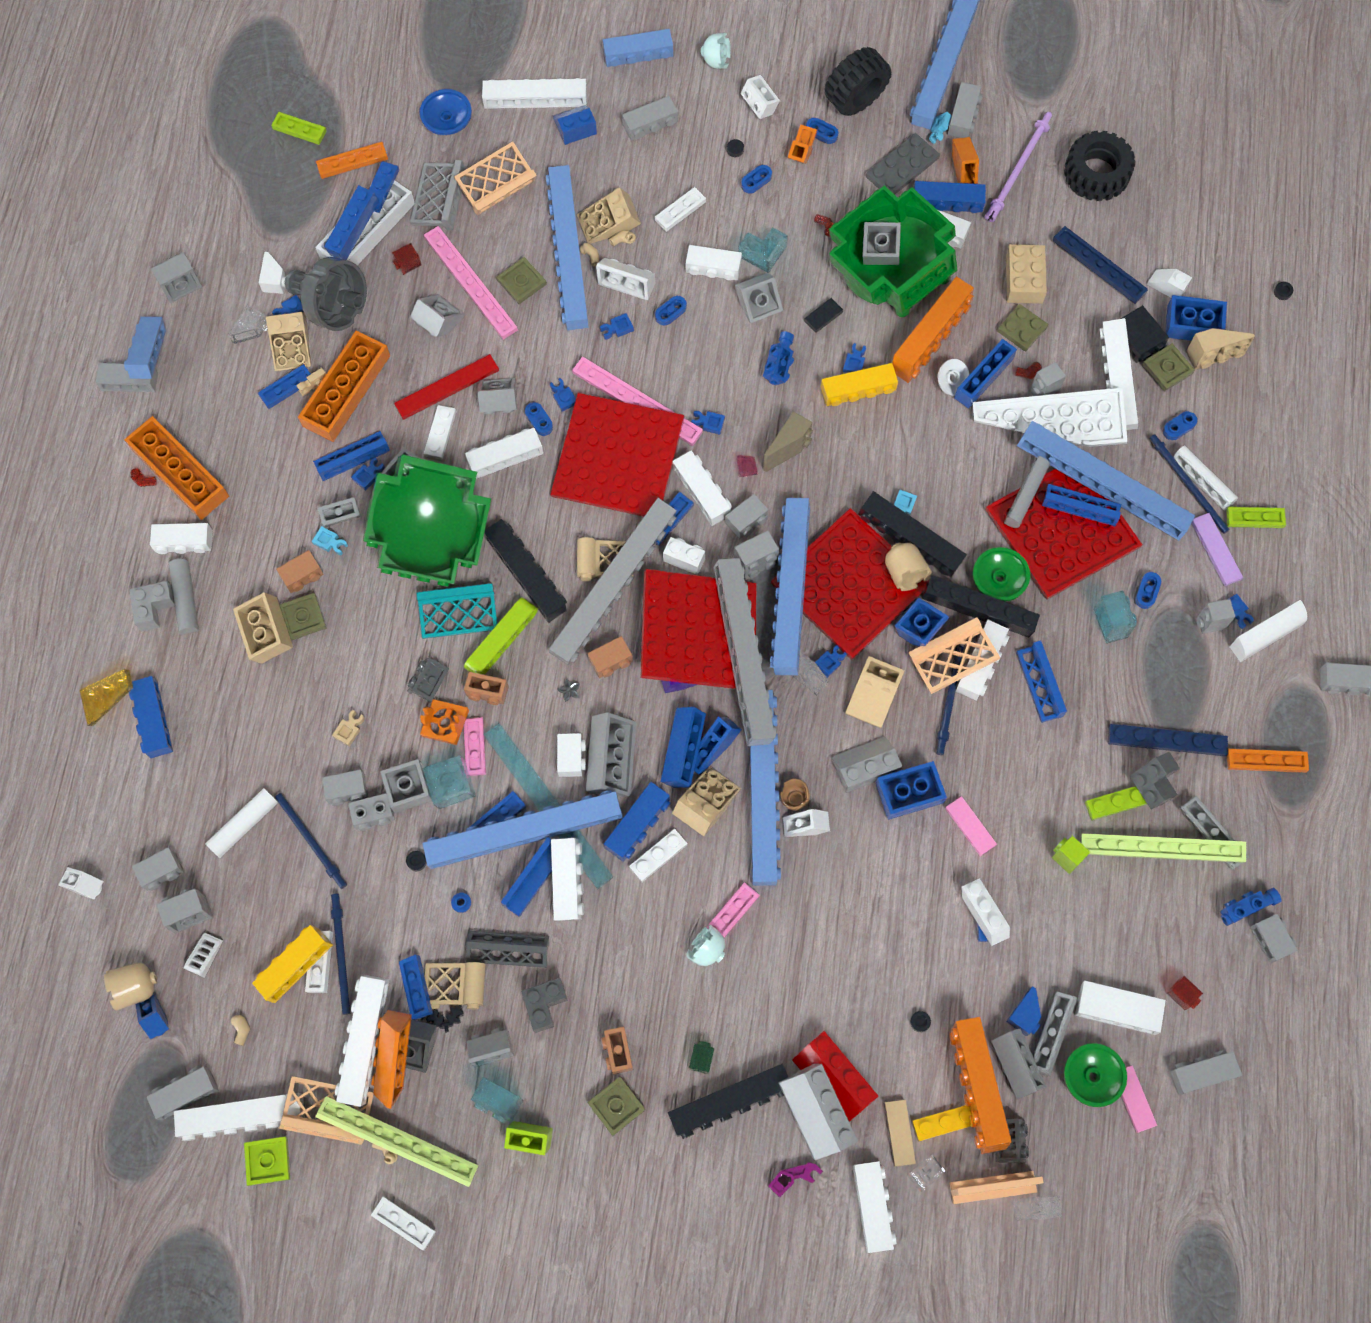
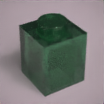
M699 1041V1044L694 1043L689 1070L709 1075L715 1049L711 1047V1043Z

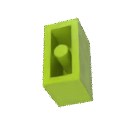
M1072 835L1068 840L1064 838L1053 850L1055 854L1052 859L1070 874L1087 857L1090 851Z
M512 1121L506 1129L504 1148L546 1155L551 1147L553 1128Z

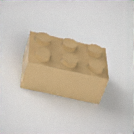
M1009 244L1006 254L1007 303L1043 304L1047 293L1045 245Z
M264 592L233 609L249 660L262 664L293 648L277 597Z

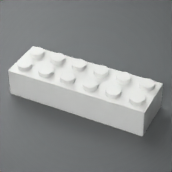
M394 181L380 213L373 212L347 261L358 265L412 208L415 202L411 191ZM334 228L315 247L320 259L333 257L329 255L324 246Z

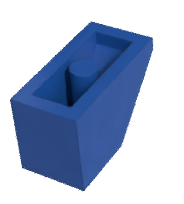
M1032 986L1006 1021L1015 1029H1021L1025 1036H1028L1030 1033L1034 1035L1041 1026L1038 1023L1041 1019V1012L1035 987Z
M155 992L149 999L135 1004L138 1023L150 1040L156 1036L163 1035L169 1030L167 1017Z

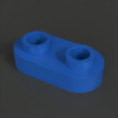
M811 118L807 121V127L818 130L816 139L827 144H833L837 141L839 132L835 126L819 118Z
M760 165L744 176L741 181L742 190L751 194L770 182L772 179L771 168L767 165Z
M674 296L660 306L655 312L656 322L666 326L681 316L687 309L685 298Z
M536 402L528 404L525 408V415L532 427L535 428L536 433L541 436L549 435L553 430V424L543 407Z
M1186 411L1167 422L1163 428L1165 438L1177 440L1193 430L1197 424L1196 415Z
M1148 572L1141 579L1135 602L1142 609L1151 608L1156 601L1162 582L1157 573ZM1147 582H1152L1153 586L1148 585ZM1142 598H1146L1148 602H1143Z

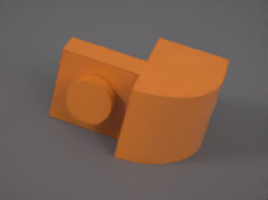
M800 124L796 140L792 142L788 158L806 164L811 155L818 130Z

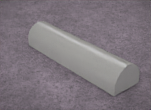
M1038 456L1033 462L1005 518L1004 524L1013 528L1020 526L1050 465L1047 459Z
M174 559L169 562L178 632L180 635L197 632L199 627L189 562L186 559Z
M1196 795L1180 807L1182 812L1206 840L1235 841ZM1226 862L1232 870L1242 864L1240 862Z
M1056 991L1033 1056L1040 1074L1049 1077L1051 1076L1077 1001L1075 996Z

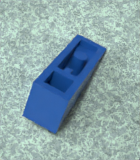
M718 716L700 741L694 771L701 775L732 744L742 729L729 718Z

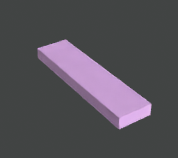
M1210 513L1194 518L1192 525L1224 586L1242 580L1243 576Z

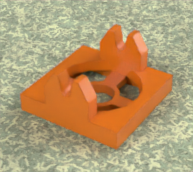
M433 699L430 707L426 706L423 708L424 716H420L421 723L423 724L420 735L425 738L457 745L469 709ZM447 709L444 716L440 718L434 717V714L439 710ZM453 711L456 712V714L453 716L455 722L451 718ZM449 718V726L446 728L441 727V721ZM431 723L438 724L440 728L438 734H435L432 730ZM447 730H452L450 734L445 735Z

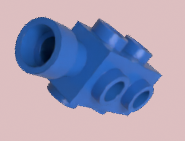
M781 332L779 336L780 343L771 345L763 377L772 385L785 383L790 377L788 373L789 366L794 362L792 357L794 351L790 349L794 335L790 332Z
M1275 888L1265 891V894H1262L1261 891L1255 894L1253 891L1242 895L1243 899L1238 902L1233 899L1225 903L1226 908L1220 911L1222 914L1221 919L1226 926H1229L1269 905L1274 906L1282 901L1281 896Z

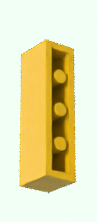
M889 363L824 378L821 381V391L826 406H838L841 403L855 402L865 397L873 398L878 394H890L896 391L898 380L893 364Z
M309 925L300 932V935L286 946L279 956L271 961V965L266 970L261 971L257 975L256 980L252 984L266 1001L276 1003L333 944L319 928Z

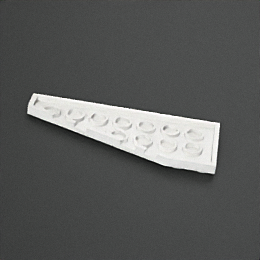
M1123 388L973 402L974 422L1024 433L1031 421H1034L1073 444L1087 447L1127 444Z

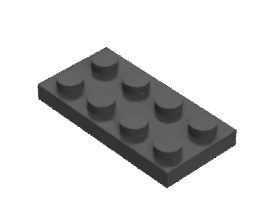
M915 132L866 173V178L878 189L885 185L896 195L937 161L940 154Z

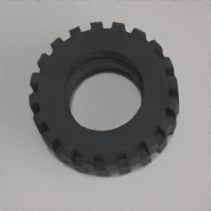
M863 47L861 50L857 49L854 53L849 54L846 59L842 60L834 68L833 73L829 75L824 88L825 95L842 115L852 116V114H858L859 111L865 110L867 106H870L884 92L892 75L891 67L876 49L871 47Z
M1092 131L1091 134H1083L1082 137L1077 138L1074 144H1072L1065 162L1064 175L1066 176L1067 184H1071L1070 188L1074 192L1077 191L1079 196H1085L1091 201L1092 199H1096V201L1110 200L1113 196H1119L1127 188L1135 167V154L1131 151L1132 148L1129 143L1126 144L1125 139L1117 137V134L1113 132L1109 134L1107 133L1108 131ZM1090 159L1104 160L1111 165L1114 171L1109 173L1095 172L1087 166L1085 161Z

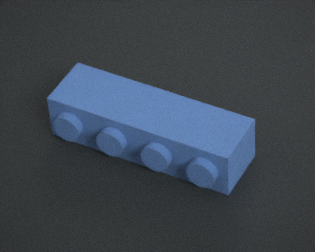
M670 29L603 39L606 66L633 64L635 62L673 57V42Z
M141 317L139 324L136 325V333L132 337V346L128 349V359L124 362L125 370L128 371L130 379H152L166 333L162 317Z

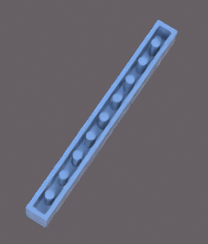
M953 0L951 7L953 11L948 13L946 20L948 24H944L941 32L943 37L938 39L936 45L938 50L933 52L931 58L932 66L928 65L926 71L927 79L923 78L920 87L922 92H918L915 102L917 105L911 109V124L931 130L980 0Z
M569 165L548 167L549 175H546L547 186L550 185L551 187L550 190H547L549 201L552 200L553 204L549 205L550 216L554 215V220H551L552 231L556 230V235H553V243L558 248L554 252L555 260L559 261L560 265L556 266L557 277H561L558 287L559 292H563V297H560L561 308H565V313H562V322L567 325V330L589 328Z
M1031 421L1017 444L1018 447L1033 456H1041L1047 459L1050 466L1110 501L1121 504L1122 508L1177 540H1180L1185 535L1195 517L1188 510L1181 508L1171 500L1157 494L1154 490L1145 487L1123 472L1109 466L1106 462L1097 459L1090 453L1085 452L1034 421Z
M786 498V505L782 507V516L785 517V521L781 522V533H784L783 538H780L782 554H779L778 564L781 566V571H777V582H780V586L776 588L778 605L775 604L774 615L777 616V622H773V633H776L775 639H772L774 656L770 658V667L774 668L775 675L798 676L810 503L809 498Z
M768 690V703L773 711V708H777V696H773V690ZM773 713L772 724L777 726V715ZM776 733L775 739L770 744L750 746L753 886H776L777 880H781V868H777V860H780V848H776V841H780V829H776V821L780 820L779 809H776L775 803L779 802V790H775V783H779V772L775 771V764H778V752H774V745H778V733Z
M608 790L600 793V796L597 797L592 795L581 798V801H566L562 803V806H548L543 808V811L537 813L529 811L524 813L522 817L510 816L505 818L503 822L497 823V821L486 823L484 827H469L462 833L455 831L448 833L447 837H432L427 839L428 842L423 843L427 866L430 869H435L536 842L547 837L550 838L622 819L623 816L616 791Z

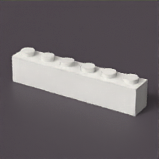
M508 79L483 81L482 99L484 109L587 106L586 79Z
M1125 318L1103 322V328H1100V337L1105 340V345L1102 346L1103 357L1107 356V363H1104L1105 374H1109V380H1106L1107 389L1123 388L1126 430L1138 429Z
M363 975L356 982L355 991L358 993L351 1007V1012L354 1013L352 1021H349L347 1033L350 1034L343 1048L345 1059L339 1068L341 1080L335 1089L336 1102L360 1107L366 1104L376 1053L375 1045L380 1032L378 1021L380 1017H383L390 979Z
M295 1093L297 1097L302 1095L301 1093ZM287 1094L174 1111L175 1137L182 1138V1141L195 1140V1136L203 1135V1138L216 1137L218 1132H224V1135L236 1134L238 1129H245V1132L258 1130V1126H265L266 1129L277 1128L278 1123L282 1119ZM301 1098L300 1102L304 1106V1100ZM295 1102L289 1106L287 1114L297 1116L303 1111L298 1103Z

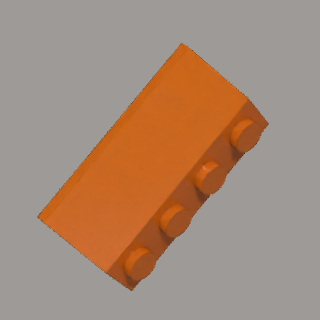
M387 1010L378 1021L380 1036L377 1037L375 1045L378 1048V1054H376L373 1066L376 1067V1073L373 1074L371 1085L374 1086L373 1095L387 1108L391 1109L404 1087L412 1014Z

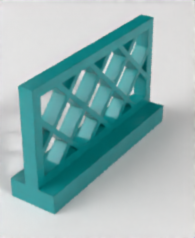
M492 583L416 592L422 639L492 631L497 625L495 592ZM490 597L491 605L485 610L479 605V602L483 598ZM464 600H469L474 604L468 612L459 607ZM447 602L455 606L449 615L440 609ZM431 604L436 610L429 617L424 613L423 605ZM476 606L484 611L478 621L470 615ZM457 608L466 614L459 623L451 617ZM438 611L447 616L440 625L432 620ZM486 615L493 618V626L485 627L480 622ZM467 617L476 622L471 629H466L461 625ZM449 619L457 624L453 631H447L443 628ZM430 621L438 626L434 633L426 634L425 627Z

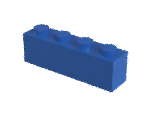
M915 181L914 189L939 211L978 213L984 210L986 184Z
M358 185L324 246L330 256L344 260L348 259L379 203L374 192Z
M1002 339L957 388L955 399L969 409L973 402H976L1014 360L1017 349Z
M153 676L129 682L131 689L128 690L130 699L134 701L135 707H132L134 717L138 720L136 729L138 735L142 738L140 747L143 754L154 758L173 752L157 680Z
M695 707L676 708L661 777L662 783L673 788L691 787L706 713Z
M650 782L605 841L604 848L623 862L626 858L630 859L636 850L634 847L637 843L641 844L646 838V831L649 827L653 828L658 822V815L661 811L665 812L670 806V795Z

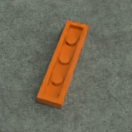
M383 142L317 160L316 164L321 179L388 160Z
M1228 749V770L1302 773L1309 771L1308 752Z

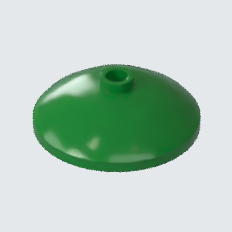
M997 547L985 551L978 557L973 568V580L977 589L982 594L1006 602L1018 598L1025 592L1030 581V569L1026 560L1018 552L1009 548ZM1000 577L1003 581H998L996 578Z
M1091 1043L1080 1046L1070 1054L1064 1067V1080L1071 1095L1080 1103L1090 1107H1105L1116 1102L1122 1096L1127 1085V1070L1123 1060L1113 1049L1102 1044ZM1090 1073H1094V1074H1095V1076H1096V1079H1095V1080H1091V1079H1090V1077H1089V1074H1090Z

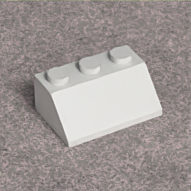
M604 258L596 265L598 285L641 299H649L655 285V273L646 269L636 268L631 264L620 263L615 259Z

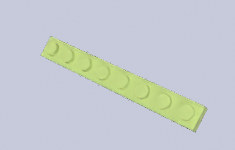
M1081 834V844L1090 851L1088 855L1246 862V842Z
M327 1096L317 1112L316 1117L468 1187L478 1168V1165L345 1104L336 1102V1100Z

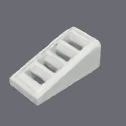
M204 933L183 968L205 978L223 940ZM208 940L215 943V945L211 947L205 944V942ZM202 948H205L210 950V953L207 954L202 952L201 950ZM198 956L205 957V961L198 959ZM196 962L198 964H201L202 966L200 968H197L194 966V964Z

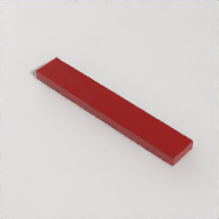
M491 354L395 402L394 405L404 420L498 372L499 368Z

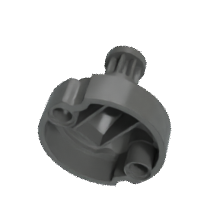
M326 257L317 261L309 274L294 269L285 278L287 292L293 295H301L302 308L306 317L319 327L332 331L345 330L354 324L355 316L361 314L364 309L367 297L366 280L361 269L351 261L337 257Z

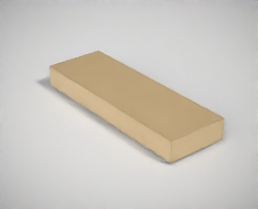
M906 1100L885 1102L894 1167L916 1164Z

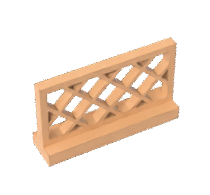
M511 142L454 176V179L473 206L476 215H479L535 181L537 175L534 170H531L514 142ZM512 148L515 152V159L504 157L505 151ZM494 158L502 160L500 168L490 166L491 160ZM503 161L514 163L512 171L502 169ZM515 165H523L526 171L522 174L514 172ZM479 167L487 168L486 176L475 175L476 169ZM489 169L499 172L498 180L487 178ZM501 172L510 174V181H499ZM464 176L472 177L471 186L463 184L460 178ZM474 178L485 180L483 189L473 187ZM486 181L496 183V189L494 191L485 190ZM472 190L482 192L479 200H473L471 197Z
M978 618L928 642L926 646H920L909 652L912 664L916 667L931 694L1000 659ZM981 634L983 637L982 644L971 642L972 638ZM956 645H967L965 652L954 651ZM970 646L980 648L978 656L967 654ZM983 649L991 651L994 655L988 659L981 658ZM943 652L948 653L947 662L937 660L938 655ZM952 655L963 657L960 665L950 663ZM966 658L976 660L975 665L971 668L963 666ZM925 661L932 662L930 671L921 669L919 664ZM935 664L945 666L943 674L933 672ZM948 667L959 669L957 675L953 677L946 675ZM931 676L941 678L940 683L932 687L929 682Z
M291 1077L279 1129L360 1145L364 1142L363 1138L328 1122H324L321 1119H311L307 1113L316 1106L320 1108V1104L325 1099L324 1097L318 1101L312 1091L319 1087L324 1088L328 1094L327 1097L335 1100L333 1097L335 1091L331 1093L329 1089L335 1090L337 1085ZM294 1084H303L307 1092L297 1097L293 1091ZM368 1092L366 1106L361 1109L355 1105L353 1107L360 1112L365 1110V1114L369 1115L373 1092ZM310 1094L315 1104L305 1109L300 1099ZM295 1102L298 1103L303 1111L297 1116L287 1114L289 1106Z
M1034 1171L950 1182L953 1204L1037 1193L1036 1185L1044 1182L1043 1177H1034Z

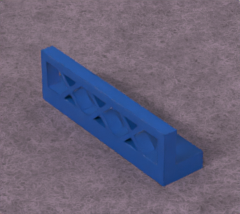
M381 431L313 462L322 481H325L389 452L390 449Z
M1051 484L1047 486L1042 506L1112 526H1116L1121 514V504ZM1106 507H1111V508H1114V509H1116V510L1114 511V510H1111V509H1107Z
M1042 641L1034 642L1032 647L1018 650L1016 654L1041 723L1064 717L1067 709ZM1032 652L1034 657L1033 663L1026 662L1023 654ZM1032 669L1040 673L1039 681L1030 677L1029 673ZM1038 686L1046 690L1047 696L1045 699L1037 696L1036 690ZM1045 704L1052 707L1053 715H1044L1042 708Z
M546 838L501 901L503 907L518 917L522 915L552 873L551 838Z

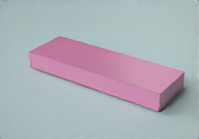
M483 717L468 718L464 724L466 776L486 775Z
M962 796L946 806V811L979 856H982L997 845Z
M743 883L709 925L711 924L725 938L760 895L746 883Z
M1132 1065L1126 1067L1127 1085L1122 1094V1099L1135 1131L1139 1133L1157 1126V1123Z

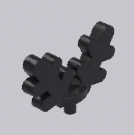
M456 1005L455 1008L450 1007L452 1015L446 1014L448 1022L443 1023V1015H440L438 1018V1010H434L433 1014L428 1015L429 1017L426 1018V1021H434L431 1023L432 1025L445 1029V1033L449 1032V1027L461 1023L460 1018L457 1017L464 1015V1012L461 1011L462 1005Z

